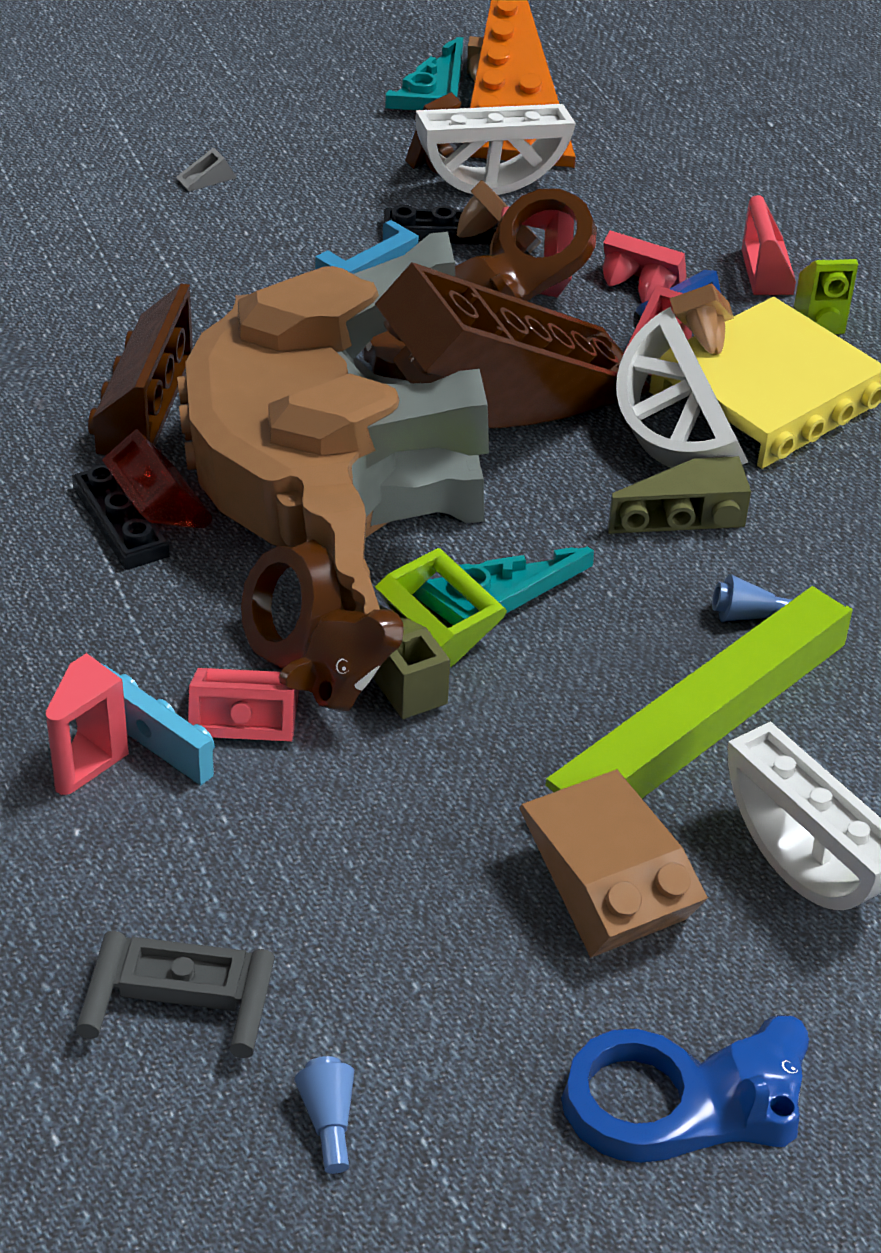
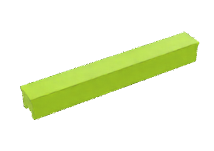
M811 586L546 778L545 786L556 792L617 769L637 794L644 798L842 648L846 642L853 609L849 606L845 607Z

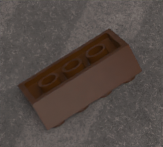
M181 283L143 312L134 330L127 332L125 350L122 356L117 355L115 358L113 376L110 382L105 381L102 386L100 404L98 408H92L90 411L88 432L95 437L96 454L149 461L177 396V377L185 376V362L193 349L190 284Z

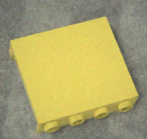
M774 296L734 316V319L725 322V340L720 354H710L703 348L695 336L688 339L728 422L761 444L757 466L761 469L779 459L786 458L793 451L809 442L818 440L827 432L840 425H845L852 418L877 407L881 403V363ZM671 348L660 357V360L678 363ZM652 374L649 392L656 395L681 382V380Z

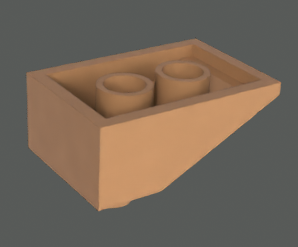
M617 769L523 803L519 807L590 958L682 922L689 918L708 899L683 847Z

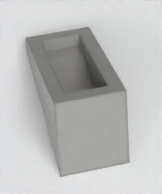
M213 147L176 178L188 191H193L237 177L225 158Z

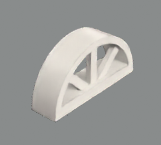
M563 104L416 110L415 119L421 145L438 174L446 182L461 191L472 194L471 190L483 180L497 195L521 189L547 173L566 150L576 124ZM525 139H536V141L530 145ZM508 140L521 154L500 163L503 141ZM489 141L486 167L461 165ZM463 143L447 158L441 155L437 148V144Z
M671 307L665 309L645 324L634 336L620 362L616 391L618 404L625 420L643 449L655 460L670 468L694 458L739 456L742 465L748 463ZM671 348L678 363L660 360V357ZM648 374L681 380V382L640 402L642 388ZM689 396L670 439L653 432L642 423V419ZM700 410H702L715 439L687 442Z
M771 721L728 742L729 774L741 815L764 857L788 885L811 902L833 910L852 909L881 893V818Z

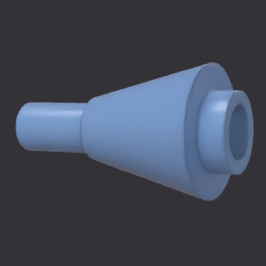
M729 574L724 583L718 582L716 584L712 608L714 611H719L721 622L770 617L791 602L792 599L775 597L773 593Z
M323 1056L310 1060L306 1063L305 1068L295 1075L294 1081L315 1131L320 1136L324 1170L326 1173L336 1174L349 1169L345 1132L348 1126L355 1071L352 1066L341 1063L340 1059L332 1056Z

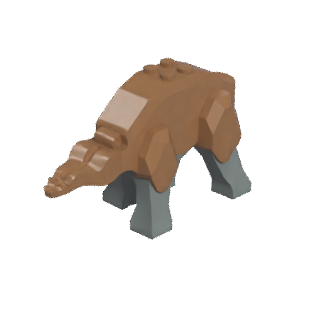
M448 232L431 233L405 255L354 274L343 268L326 266L260 289L251 294L235 296L236 300L233 309L221 320L201 333L185 362L186 376L177 377L181 404L179 405L182 434H185L186 441L193 440L185 442L188 470L197 469L199 484L220 512L267 542L276 546L296 547L314 539L323 546L334 563L340 586L342 607L348 611L368 614L374 609L380 610L371 583L370 570L364 559L365 538L387 523L436 512L450 514L466 524L485 522L484 478L479 455L489 454L488 404L480 369L458 371L432 383L410 384L406 380L376 375L356 359V356L374 336L387 331L384 326L386 319L375 303L411 262L455 277V261Z

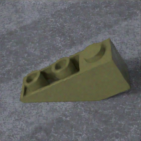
M740 457L694 458L612 493L608 533L745 527L751 489Z
M379 605L380 610H389ZM399 615L403 622L404 631L402 643L381 664L373 679L403 720L448 704L450 659L426 627Z

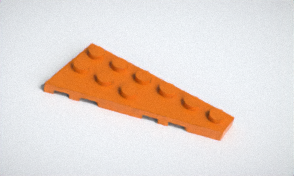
M491 0L470 108L559 104L528 0ZM525 139L530 145L536 141V139ZM508 140L503 141L501 160L508 161L521 154ZM571 140L554 166L575 168L576 156ZM489 141L470 157L487 159Z

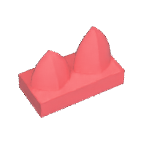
M611 230L603 242L605 253L603 274L608 286L612 287L621 284L633 275L638 276V291L642 303L649 301L656 285L670 289L687 278L685 253Z

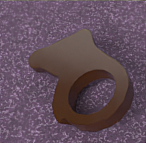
M560 188L537 189L522 195L507 209L498 222L493 239L492 255L476 256L455 266V277L525 301L568 279L584 266L596 246L597 227L587 204L578 196ZM544 210H559L569 214L577 222L576 234L572 242L563 251L555 255L533 257L523 253L516 246L517 233L522 223L533 214Z

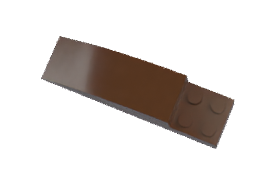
M413 262L409 264L375 303L386 319L384 326L387 331L405 344L393 361L410 384L432 383L458 371L480 369L488 404V428L522 426L553 421L618 402L616 391L617 373L624 353L601 326ZM646 381L644 382L641 394L646 393L650 389Z

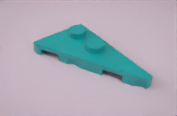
M456 37V39L446 43L442 47V55L438 59L430 56L416 68L414 73L408 74L403 78L400 90L397 92L388 90L386 92L385 108L423 110L424 105L451 92L458 98L464 37Z
M588 546L583 548L554 550L553 560L526 564L525 556L519 555L487 560L480 564H461L459 566L505 607L506 613L592 567L594 550ZM443 577L428 579L412 594L452 625L479 612Z

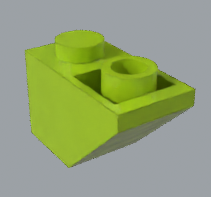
M857 259L815 260L800 271L794 302L795 310L833 334H845L859 265Z

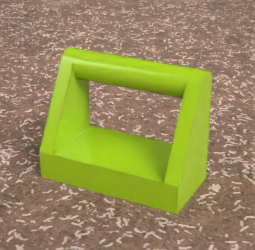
M440 548L390 572L375 586L390 610L428 629L449 657L450 667L454 666L496 626L507 612L505 607ZM438 572L479 612L447 628L412 594Z

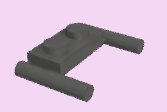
M108 931L104 934L77 1023L76 1032L81 1037L87 1039H94L99 1036L113 987L119 988L120 997L230 1011H236L237 1004L240 1003L230 1052L239 1058L251 1057L255 1048L275 956L266 949H257L253 953H248L246 950L140 937L126 938L124 934L118 931Z

